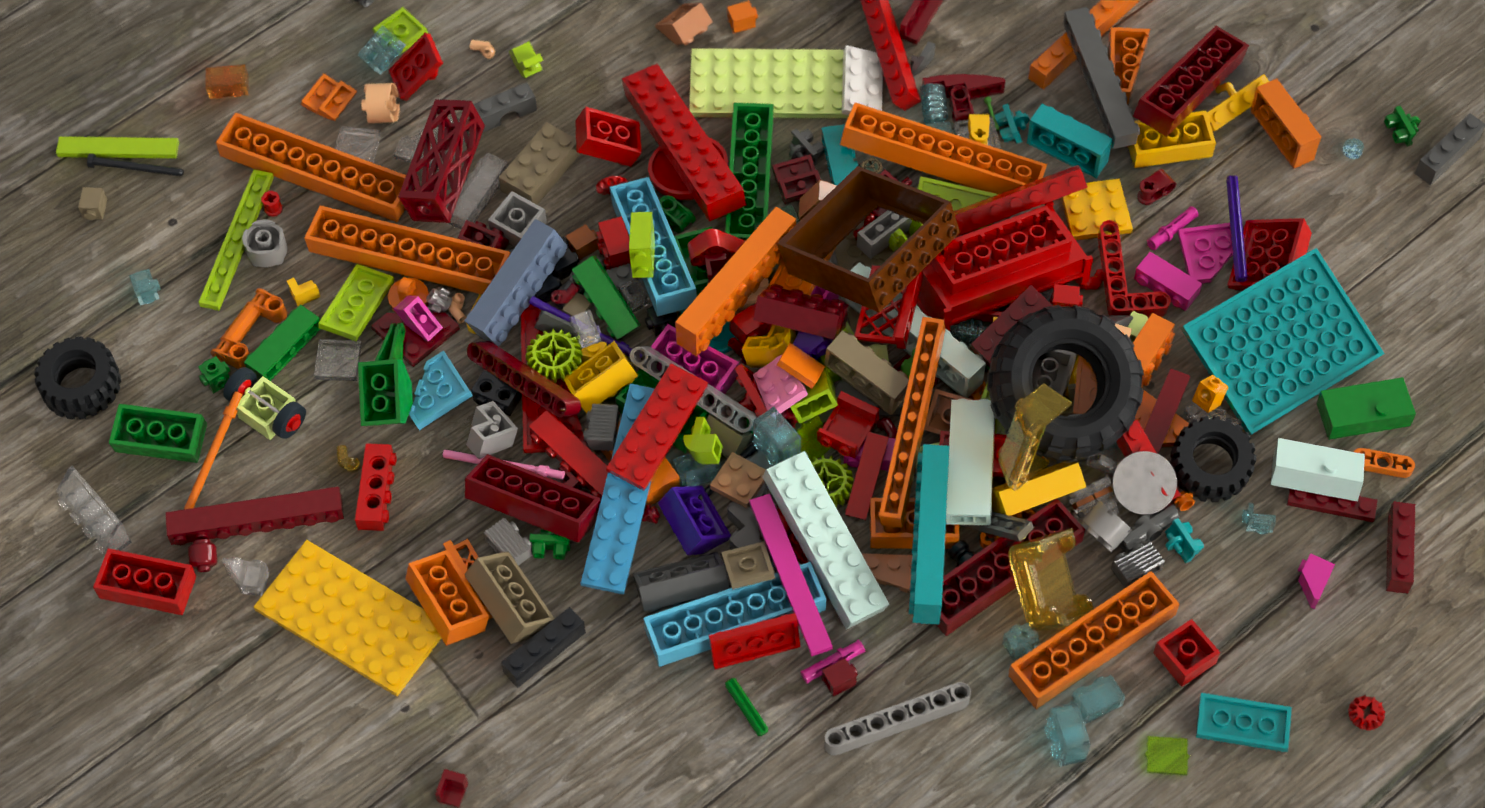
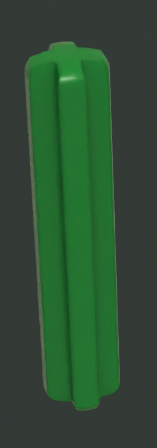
M735 678L726 681L725 687L759 737L768 732L767 725Z

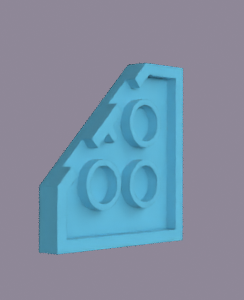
M444 350L426 361L423 368L425 371L423 378L419 380L414 393L416 397L409 415L419 430L473 396Z

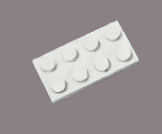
M846 45L843 52L842 114L850 115L855 102L882 111L883 71L877 52Z

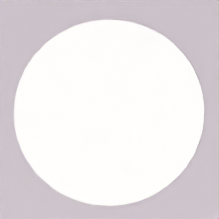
M1149 451L1136 452L1124 458L1116 468L1113 477V489L1118 501L1126 509L1137 514H1153L1164 509L1173 499L1177 488V478L1172 465L1161 455ZM1161 487L1163 488L1167 496L1161 492Z

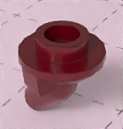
M648 503L645 507L642 521L657 524L660 517L659 511L656 506H651Z

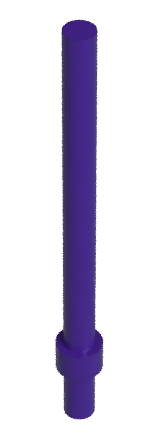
M534 296L531 297L529 301L531 305L580 327V331L599 341L606 342L607 345L615 341L622 352L630 357L632 349L629 348L628 344L623 341L620 343Z

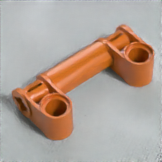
M261 288L255 291L256 295L251 301L246 303L236 319L220 338L221 342L218 346L211 350V355L213 357L217 356L220 362L225 361L226 364L237 369L245 367L244 361L250 352L247 346L240 342L257 319L262 316L275 323H280L286 319L287 310L282 299Z

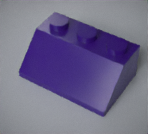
M703 486L671 487L658 502L687 555L704 554L730 539L731 534ZM700 494L703 496L702 500L698 498Z

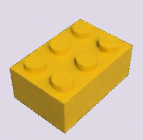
M613 341L577 369H574L571 375L567 374L564 381L571 394L579 399L581 407L587 413L592 410V404H600L607 398L613 397L622 387L631 384L638 375L628 358L616 342Z

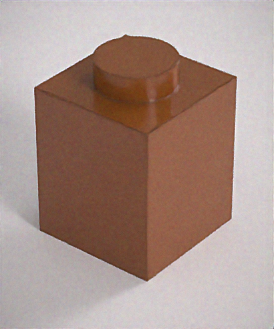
M586 224L565 236L570 251H574L579 260L598 250L596 232L593 229L590 230Z

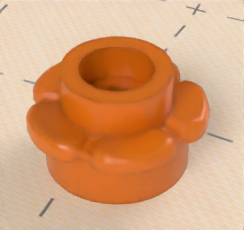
M1185 491L1180 492L1181 495L1175 499L1174 505L1180 511L1188 510L1195 503L1193 494L1186 493Z

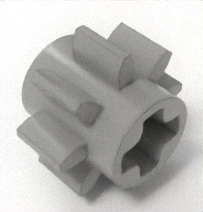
M443 287L433 288L426 299V302L430 303L428 308L436 313H440L441 310L445 312L452 302V298L448 296L450 291Z

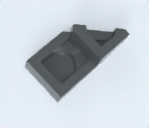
M928 41L920 57L912 55L910 68L913 77L924 70L935 55L934 43Z

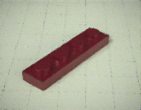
M1289 489L1287 505L1374 522L1377 500L1359 496L1357 502Z

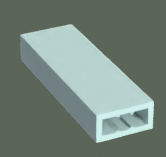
M964 398L951 400L947 524L991 525L995 416L990 406L991 400H967Z

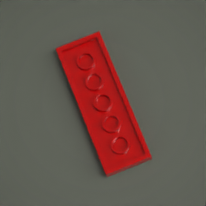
M670 363L608 464L606 471L645 491L707 389L708 382Z

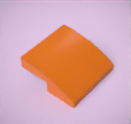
M323 73L301 101V105L324 118L335 121L356 95L357 91L343 81L338 83Z
M792 343L788 344L776 364L811 389L825 368L823 364Z

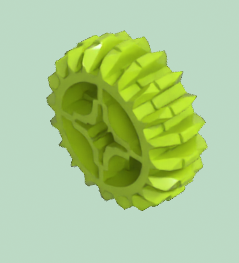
M552 329L551 333L544 330L543 336L537 334L536 340L531 339L530 345L527 346V353L525 355L527 365L549 380L553 379L554 383L557 382V379H561L564 382L565 376L567 374L571 375L572 371L582 364L581 358L583 353L581 345L577 342L576 337H571L570 332L564 335L562 329L558 333L554 329ZM554 351H555L556 356H555V360L553 361V356H554Z
M822 455L821 459L818 460L814 456L811 463L815 471L819 473L818 476L822 483L823 478H825L827 484L825 489L835 507L837 508V503L843 506L845 500H849L854 478L852 477V471L848 470L847 463L841 465L840 458L833 461L832 455L829 459H825V456Z

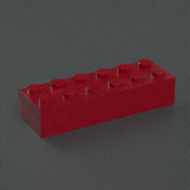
M487 454L465 477L466 499L577 543L596 523L600 507L599 497Z

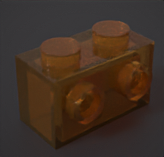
M245 64L206 68L205 87L209 99L249 95V76Z

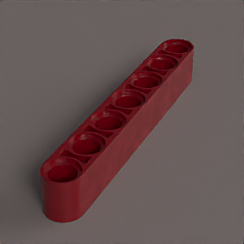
M481 341L472 342L468 345L467 355L471 361L555 416H572L580 412L581 403L576 396L494 343Z

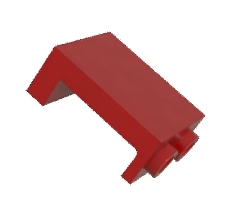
M841 391L837 397L838 406L834 408L823 428H819L817 431V441L824 447H831L841 455L850 456L855 459L866 441L868 432L873 430L879 420V408Z

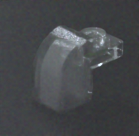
M591 310L569 317L576 339L582 349L602 342L599 335L601 333L599 325L596 326Z

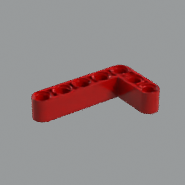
M1112 220L1104 221L1099 229L1098 244L1108 314L1130 316L1135 311L1146 315L1148 318L1152 313L1163 317L1168 311L1171 300L1167 293H1128L1119 227ZM1108 231V232H1111L1112 234H1111V235H1108V234H1105L1104 232ZM1107 250H1113L1115 253H1109ZM1109 268H1114L1117 271L1113 272ZM1112 287H1118L1120 290H1114ZM1156 303H1162L1164 306H1158ZM1135 304H1141L1143 307L1138 308ZM1119 305L1123 309H1117L1114 306Z

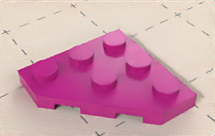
M1230 223L1178 229L1177 234L1187 274L1202 284L1211 283L1233 255Z

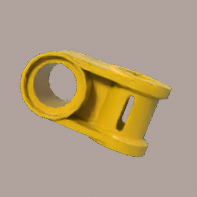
M969 114L968 132L970 140L988 145L989 114Z

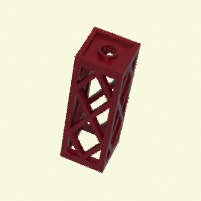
M435 99L398 196L413 221L450 223L485 127L472 101ZM455 110H463L459 122ZM450 113L452 116L453 123H451L447 117ZM438 126V137L436 143L433 129H435ZM463 137L467 146V150L462 153ZM433 159L431 167L429 169V162ZM422 168V183L420 186L417 172ZM448 178L452 192L446 196Z

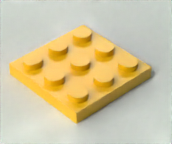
M1120 178L1086 183L1088 188L1061 197L1069 231L1075 240L1098 238L1100 226L1106 220H1112L1118 225L1120 235L1129 234L1133 231ZM1108 231L1104 232L1105 234H1108V235H1111V234H1112L1111 232H1108Z

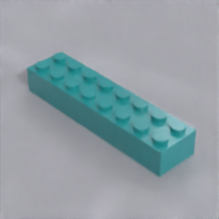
M923 444V451L918 452L909 614L913 615L912 623L938 625L940 623L950 446Z

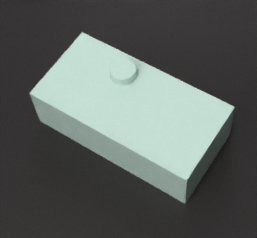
M1278 438L1273 456L1271 485L1358 502L1364 479L1365 454Z

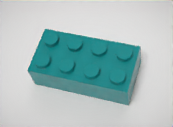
M1041 104L1030 119L1027 144L1072 167L1079 165L1082 172L1097 179L1109 161L1113 138L1092 129L1087 124L1074 120L1069 115L1056 111L1053 107Z

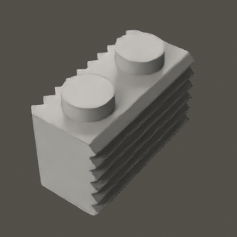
M503 518L484 531L485 540L494 552L498 554L509 551L518 566L532 556L531 542L527 537L522 538L518 534L520 531L513 521L509 523L506 518Z

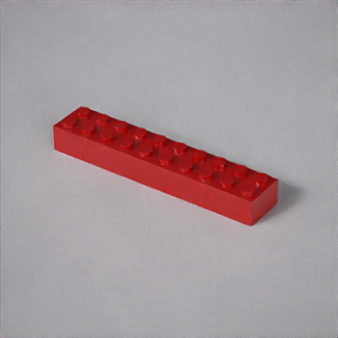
M654 64L622 78L625 96L709 222L746 206L743 187L659 65Z

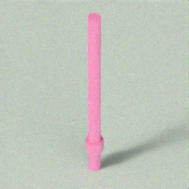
M451 450L443 451V458L474 464H479L483 459H478L473 454ZM506 461L547 478L563 480L565 477L564 471L550 469L549 466H532Z

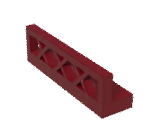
M914 0L900 24L901 39L917 45L943 0Z

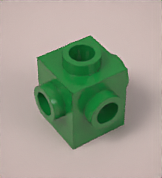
M217 356L198 366L201 373L198 377L204 387L208 386L213 394L225 387L229 379L228 373L231 372L225 361L220 362Z

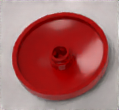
M709 138L729 167L728 156L723 146L714 139ZM658 147L651 155L648 163L649 178L654 188L661 194L672 196L675 199H694L661 148Z

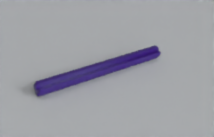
M1236 175L1227 176L1226 184L1235 280L1237 282H1245L1247 269L1238 177Z

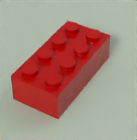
M108 548L93 588L99 599L183 615L197 576L192 565Z

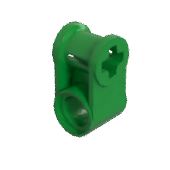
M667 195L659 200L669 226L678 234L684 232L685 227L696 221L694 214L674 197Z

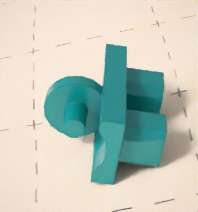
M1008 103L1002 105L1004 111L994 115L999 127L1009 124V127L1000 130L1004 142L1015 139L1017 144L1023 142L1018 127L1021 130L1026 129V124L1030 121L1029 115L1018 110L1015 112L1016 116H1014Z
M1178 518L1174 519L1172 525L1165 531L1166 537L1169 540L1165 547L1169 551L1175 549L1184 562L1188 563L1191 562L1196 554L1201 552L1204 544L1198 538L1193 540L1190 536L1193 532L1190 523H1181Z

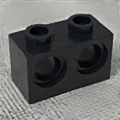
M484 370L471 389L473 401L476 404L483 405L494 401L505 415L511 416L522 398V393Z

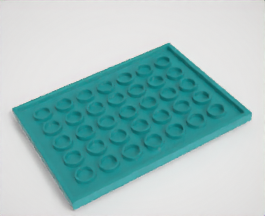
M1317 248L1180 328L1209 375H1214L1229 387L1224 398L1245 432H1248L1249 435L1385 354Z

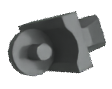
M797 129L791 131L793 139L791 141L792 144L789 145L791 149L789 157L796 159L811 154L814 166L817 165L818 158L824 154V146L820 142L813 145L810 144L813 141V135L809 129L801 132Z

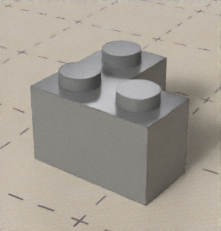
M491 401L476 407L471 424L473 427H471L466 445L480 459L487 454L491 455L512 447L518 428L497 404Z

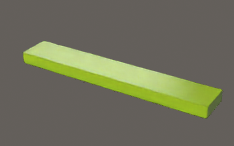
M59 137L56 154L57 157H88L89 153L96 154V157L177 158L179 140L178 138Z

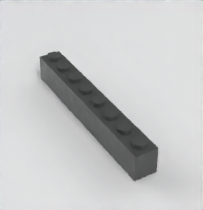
M1088 7L1066 11L1064 13L1063 26L1106 133L1109 137L1113 138L1112 148L1116 149L1136 144L1138 135H1140V128L1133 120V110L1127 105V96L1120 88V79L1118 76H1115L1114 64L1112 60H1109L1107 47L1101 41V32L1095 27L1094 15L1090 14Z

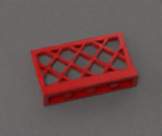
M872 265L871 272H870V276H871L880 266ZM922 271L900 292L903 295L902 298L896 302L892 300L890 302L891 305L880 313L869 318L866 314L869 308L861 307L854 335L857 340L896 344L897 348L906 349L923 280ZM895 309L898 312V316L889 320L885 314ZM883 317L887 323L877 328L873 322ZM869 324L874 329L869 334L861 333L862 328ZM888 327H891L894 331L892 337L883 336L881 332Z

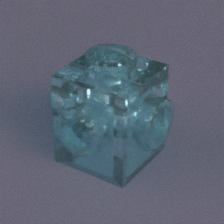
M1028 623L1023 625L1017 624L1004 633L1002 643L1012 660L1015 661L1038 646L1039 636L1034 628L1031 629Z

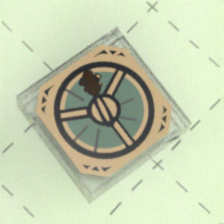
M872 156L858 164L859 167L878 174L886 170L876 156Z

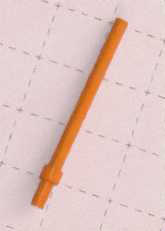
M234 392L229 405L224 409V417L184 510L194 508L231 420L235 419L238 412L236 409L243 395L239 392Z

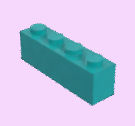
M845 124L822 127V144L824 146L831 184L836 186L858 166V161L853 159L855 158V150L840 145Z

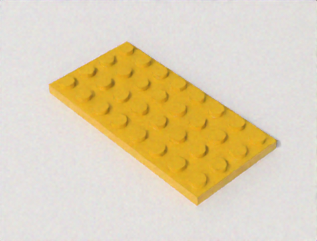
M308 540L303 543L254 605V609L258 613L397 697L441 639L423 608Z

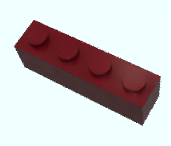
M1393 501L1388 512L1386 591L1408 594L1414 583L1415 504Z

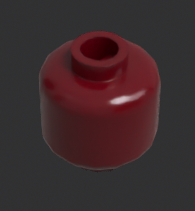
M208 539L193 541V544L188 547L189 565H192L200 573L211 571L210 568L217 564L216 545Z

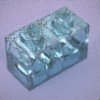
M382 25L357 55L381 75L383 71L388 69L395 57L401 54L406 44Z
M690 453L672 459L675 471L680 476L682 487H695L713 481L722 468L721 461H719V464H700L692 458Z

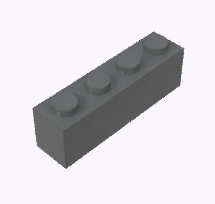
M1469 113L1420 159L1415 174L1429 185H1432L1481 138L1485 123Z

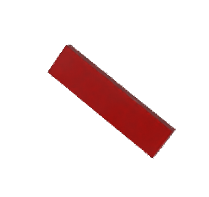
M868 432L846 508V516L866 521L870 508V498L874 494L889 437Z

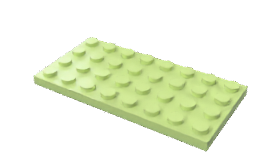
M691 49L689 110L694 117H733L734 103L774 104V118H848V115L842 114L844 50Z

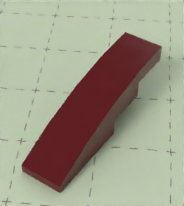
M939 75L923 78L922 92L924 96L943 92L944 97L949 98L952 88L962 85L967 88L970 100L1004 93L1006 81L1005 78L988 75Z
M1171 368L1144 430L1157 454H1159L1191 377Z

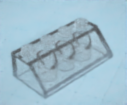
M73 466L69 467L56 490L60 498L57 502L64 511L69 509L71 512L70 517L76 525L81 523L84 527L82 529L83 533L89 540L93 538L96 541L94 545L101 554L106 553L108 548L119 551L123 550L132 542L122 522Z

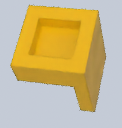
M295 278L287 280L289 291L297 306L320 298L318 287L312 280L301 285L297 284Z

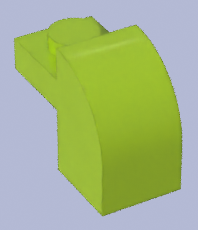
M526 42L508 51L522 77L527 78L543 70L540 62L543 61L541 54H535L530 42Z
M696 417L695 424L691 429V435H684V444L696 462L700 464H719L723 445L716 434H710L711 428L705 417Z

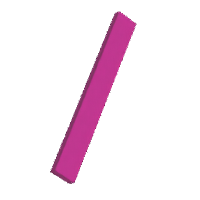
M770 493L749 500L750 507L789 603L797 616L798 625L811 657L832 650V643Z

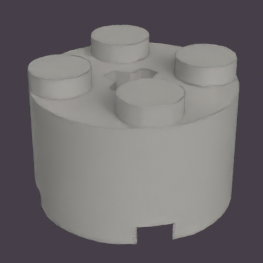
M258 220L252 223L248 230L246 228L242 240L248 259L253 266L271 267L284 262L288 247L281 227L272 220Z
M1100 500L1080 522L1110 552L1132 531L1123 520Z

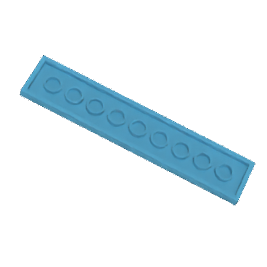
M634 384L629 385L612 458L650 398L654 388ZM608 472L581 586L624 595L651 481L645 491Z

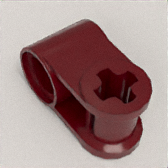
M962 85L954 86L950 93L949 105L953 124L957 125L958 122L968 121L969 114H974V109L971 105L967 88Z
M1159 169L1140 182L1137 200L1143 205H1150L1163 196L1170 194L1176 187V182L1163 169Z

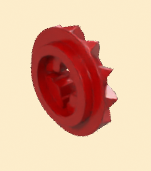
M621 176L606 177L596 184L597 193L611 195L610 187L627 183V179Z
M1363 695L1362 697H1356L1350 703L1348 715L1352 723L1358 728L1374 730L1383 723L1385 710L1382 707V702L1379 703L1375 697ZM1370 706L1371 714L1364 719L1363 710Z

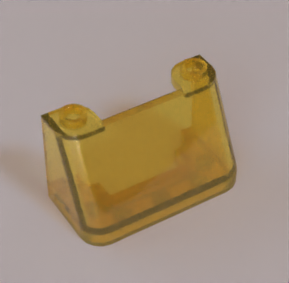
M1072 528L1016 544L1009 549V560L1027 625L1033 631L1066 627L1094 609L1093 603L1087 595L1075 593L1065 552L1073 550L1076 544Z

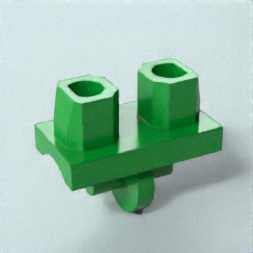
M1401 105L1394 108L1393 113L1385 116L1384 124L1388 129L1392 127L1397 128L1392 134L1396 144L1405 142L1406 146L1413 144L1412 139L1416 136V132L1419 131L1417 126L1421 123V120L1417 116L1411 117L1410 114L1406 115Z
M541 530L540 534H530L534 558H545V550H553L554 559L564 560L567 551L571 549L570 539L550 531Z

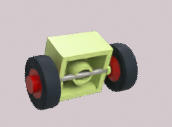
M242 367L235 371L228 379L223 391L226 400L230 402L235 391L243 394L236 409L238 411V418L269 440L275 435L287 439L294 435L303 424L306 409L297 403L294 397L262 376L257 382V375L249 368Z

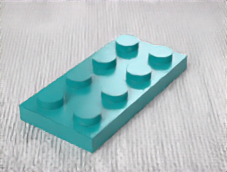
M1201 693L1196 738L1287 752L1289 748L1292 707Z

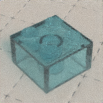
M772 407L753 420V444L758 451L762 450L765 453L768 462L772 466L801 453V436L775 407Z
M1075 702L1051 708L1049 717H1047V725L1044 728L1047 739H1051L1053 744L1051 746L1053 759L1058 760L1059 767L1086 761L1090 740L1078 703Z

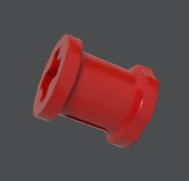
M274 191L265 192L261 197V201L265 206V213L270 217L280 215L283 207L279 202V194Z

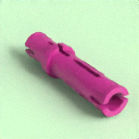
M1190 206L1168 225L1160 227L1158 232L1147 240L1149 248L1156 250L1166 241L1172 240L1173 235L1178 232V229L1184 228L1198 217V211L1193 206Z
M856 640V642L843 649L841 647L836 649L834 654L801 670L800 673L808 684L810 681L821 676L823 669L844 658L849 663L850 659L864 653L865 648L860 640Z

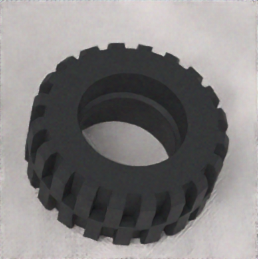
M75 337V339L66 338L64 342L53 344V348H48L43 353L44 357L39 358L37 362L38 367L35 368L34 372L36 387L47 407L60 417H64V415L67 419H75V417L86 419L88 415L93 417L98 414V411H104L108 408L107 404L109 402L113 403L116 398L115 394L119 393L121 376L111 351L100 341L96 342L95 339L89 337L86 340L83 337ZM91 368L96 370L91 380L80 387L65 388L60 386L64 377L75 369Z
M1208 416L1201 417L1199 422L1197 420L1191 421L1188 427L1185 426L1180 431L1171 450L1170 464L1175 471L1177 480L1180 481L1178 486L1182 490L1186 488L1189 491L1188 493L1193 494V497L1194 495L1199 496L1200 501L1206 502L1207 498L1211 499V502H1219L1220 498H1223L1224 501L1231 499L1232 495L1239 494L1242 488L1246 486L1254 471L1256 455L1253 454L1256 450L1254 443H1249L1251 437L1248 432L1243 433V427L1239 424L1236 426L1231 424V419L1226 418L1223 421L1220 420V416H1213L1209 420ZM1203 444H1215L1222 447L1231 457L1233 464L1231 470L1220 475L1209 474L1198 467L1193 458L1194 449Z

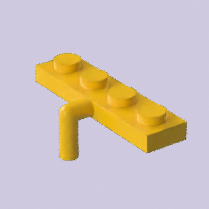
M1265 74L1260 75L1237 92L1230 82L1223 83L1215 89L1217 93L1227 91L1229 97L1207 111L1212 132L1218 130L1252 106L1256 87L1269 82Z

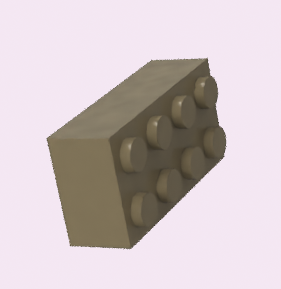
M546 122L500 175L501 191L507 195L513 191L538 205L581 154L576 149V138Z
M843 330L827 347L824 366L888 414L892 415L905 399L909 381L908 376L902 371L898 372L889 361L876 356L870 347H864L854 335L847 334Z
M509 551L477 558L464 574L511 644L532 638L554 620V617Z

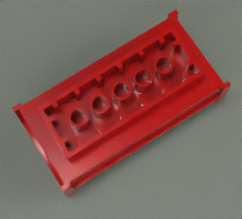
M1050 201L1042 207L954 238L922 270L923 280L917 306L926 316L944 320L945 329L950 331L951 325L1013 303L1030 285L1040 293L1053 288L1054 284L1062 285L1072 280L1079 285L1088 283L1093 257L1085 254L1053 209L1054 202Z

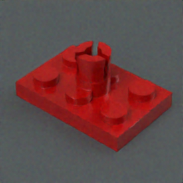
M425 32L389 69L401 100L407 101L427 80H434L438 75V68L443 64L433 38L429 33Z
M742 364L735 367L734 369L738 374L736 379L747 391L745 393L746 397L738 403L750 411H754L756 416L761 421L765 420L768 426H773L780 430L777 418H772L767 411L754 379V372Z

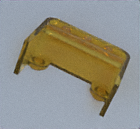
M1044 383L1026 398H1021L1016 403V412L1005 443L998 452L999 463L1006 484L1014 491L1021 488L1049 464L1050 461L1043 456L1035 455L1046 425L1072 404L1071 401Z

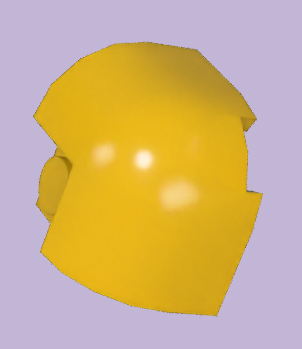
M772 325L767 336L747 337L742 348L747 365L750 368L764 367L782 355L788 344L794 343L796 339L795 330Z

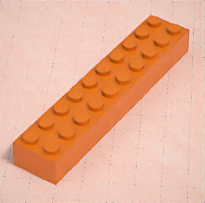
M856 102L847 119L840 145L964 186L995 194H1001L1043 178L1047 164Z
M236 112L216 141L221 157L256 170L273 173L274 177L392 221L398 222L405 211V207L398 198L406 177L402 173Z
M319 206L304 237L307 248L312 253L478 294L485 292L511 254L510 251L324 206Z

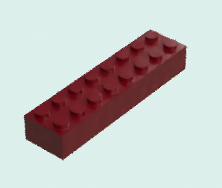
M1215 26L1139 99L1133 117L1167 137L1242 63L1249 45L1220 27Z
M1055 499L1026 519L1032 522L1034 529L1021 542L1000 537L943 577L940 623L939 625L936 624V626L945 636H948L1083 541L1085 529L1058 499Z

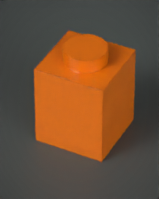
M750 1L727 7V19L733 33L756 27L758 14L756 8H752Z

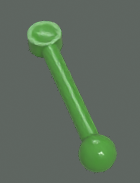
M987 96L984 98V102L988 106L994 131H999V125L996 122L991 106L992 99Z

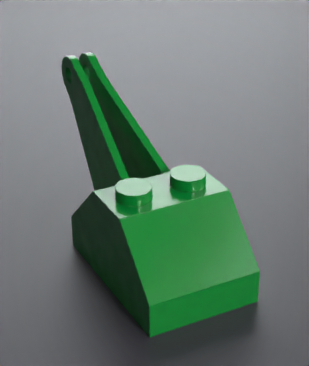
M392 323L375 361L358 362L361 426L406 424L413 404L412 382L403 362L405 326L403 323Z

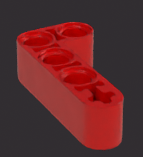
M707 229L688 243L690 262L693 266L705 265V255L725 252L726 261L728 262L744 244L745 240L718 229Z

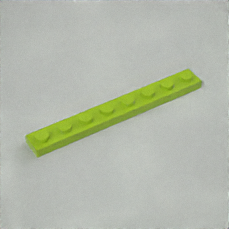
M253 169L198 302L200 307L220 311L245 250L242 240L243 233L246 228L248 230L252 223L257 220L263 206L261 197L265 192L269 191L274 179L273 173Z

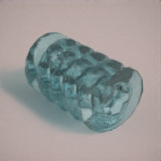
M928 83L920 87L923 122L925 125L935 128L948 119L945 87L940 84Z
M971 318L969 323H966L965 320L951 325L950 333L956 340L961 336V342L963 343L969 338L971 345L986 330L987 324L983 326L982 320H979L977 325H975L974 318Z

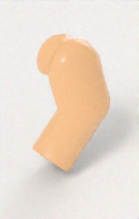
M471 40V50L481 51L487 59L494 57L495 50L489 42Z
M455 293L448 310L455 320L461 324L466 319L465 314L461 311L465 297L462 293Z

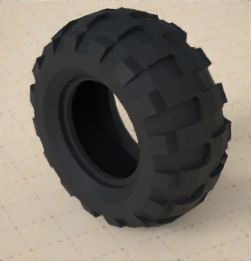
M1060 305L1044 307L1017 321L1004 334L996 346L990 359L991 364L987 375V390L991 399L990 406L995 418L1004 427V432L1014 442H1018L1027 448L1028 452L1040 457L1044 456L1061 461L1087 458L1100 453L1114 444L1128 431L1134 422L1144 393L1142 389V376L1144 374L1141 360L1137 359L1133 348L1135 346L1128 335H1124L1115 326V322L1105 315H1098L1091 312L1089 308L1077 305L1071 307ZM1066 350L1080 355L1090 364L1096 375L1097 394L1094 403L1085 414L1074 417L1061 416L1049 411L1040 403L1032 384L1033 369L1040 356L1050 351Z

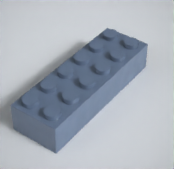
M534 219L464 321L480 338L490 341L499 347L506 340L512 327L518 323L519 317L530 305L531 297L542 288L543 282L553 272L554 266L564 256L568 247L555 229Z

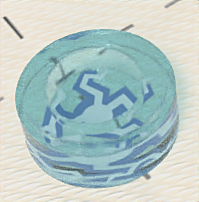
M1355 138L1348 139L1343 146L1344 155L1351 159L1361 157L1364 151V144Z

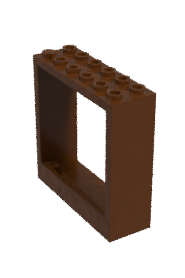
M857 166L777 243L788 274L880 313L956 238L960 230L950 201ZM877 207L923 224L869 278L824 260Z

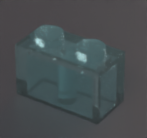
M1112 675L1105 678L1101 676L1095 679L1091 685L1087 687L1081 686L1074 690L1070 703L1085 725L1123 706L1125 695Z

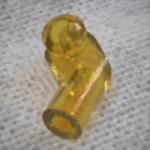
M337 446L338 465L348 471L357 470L360 465L359 459L348 457L347 446Z

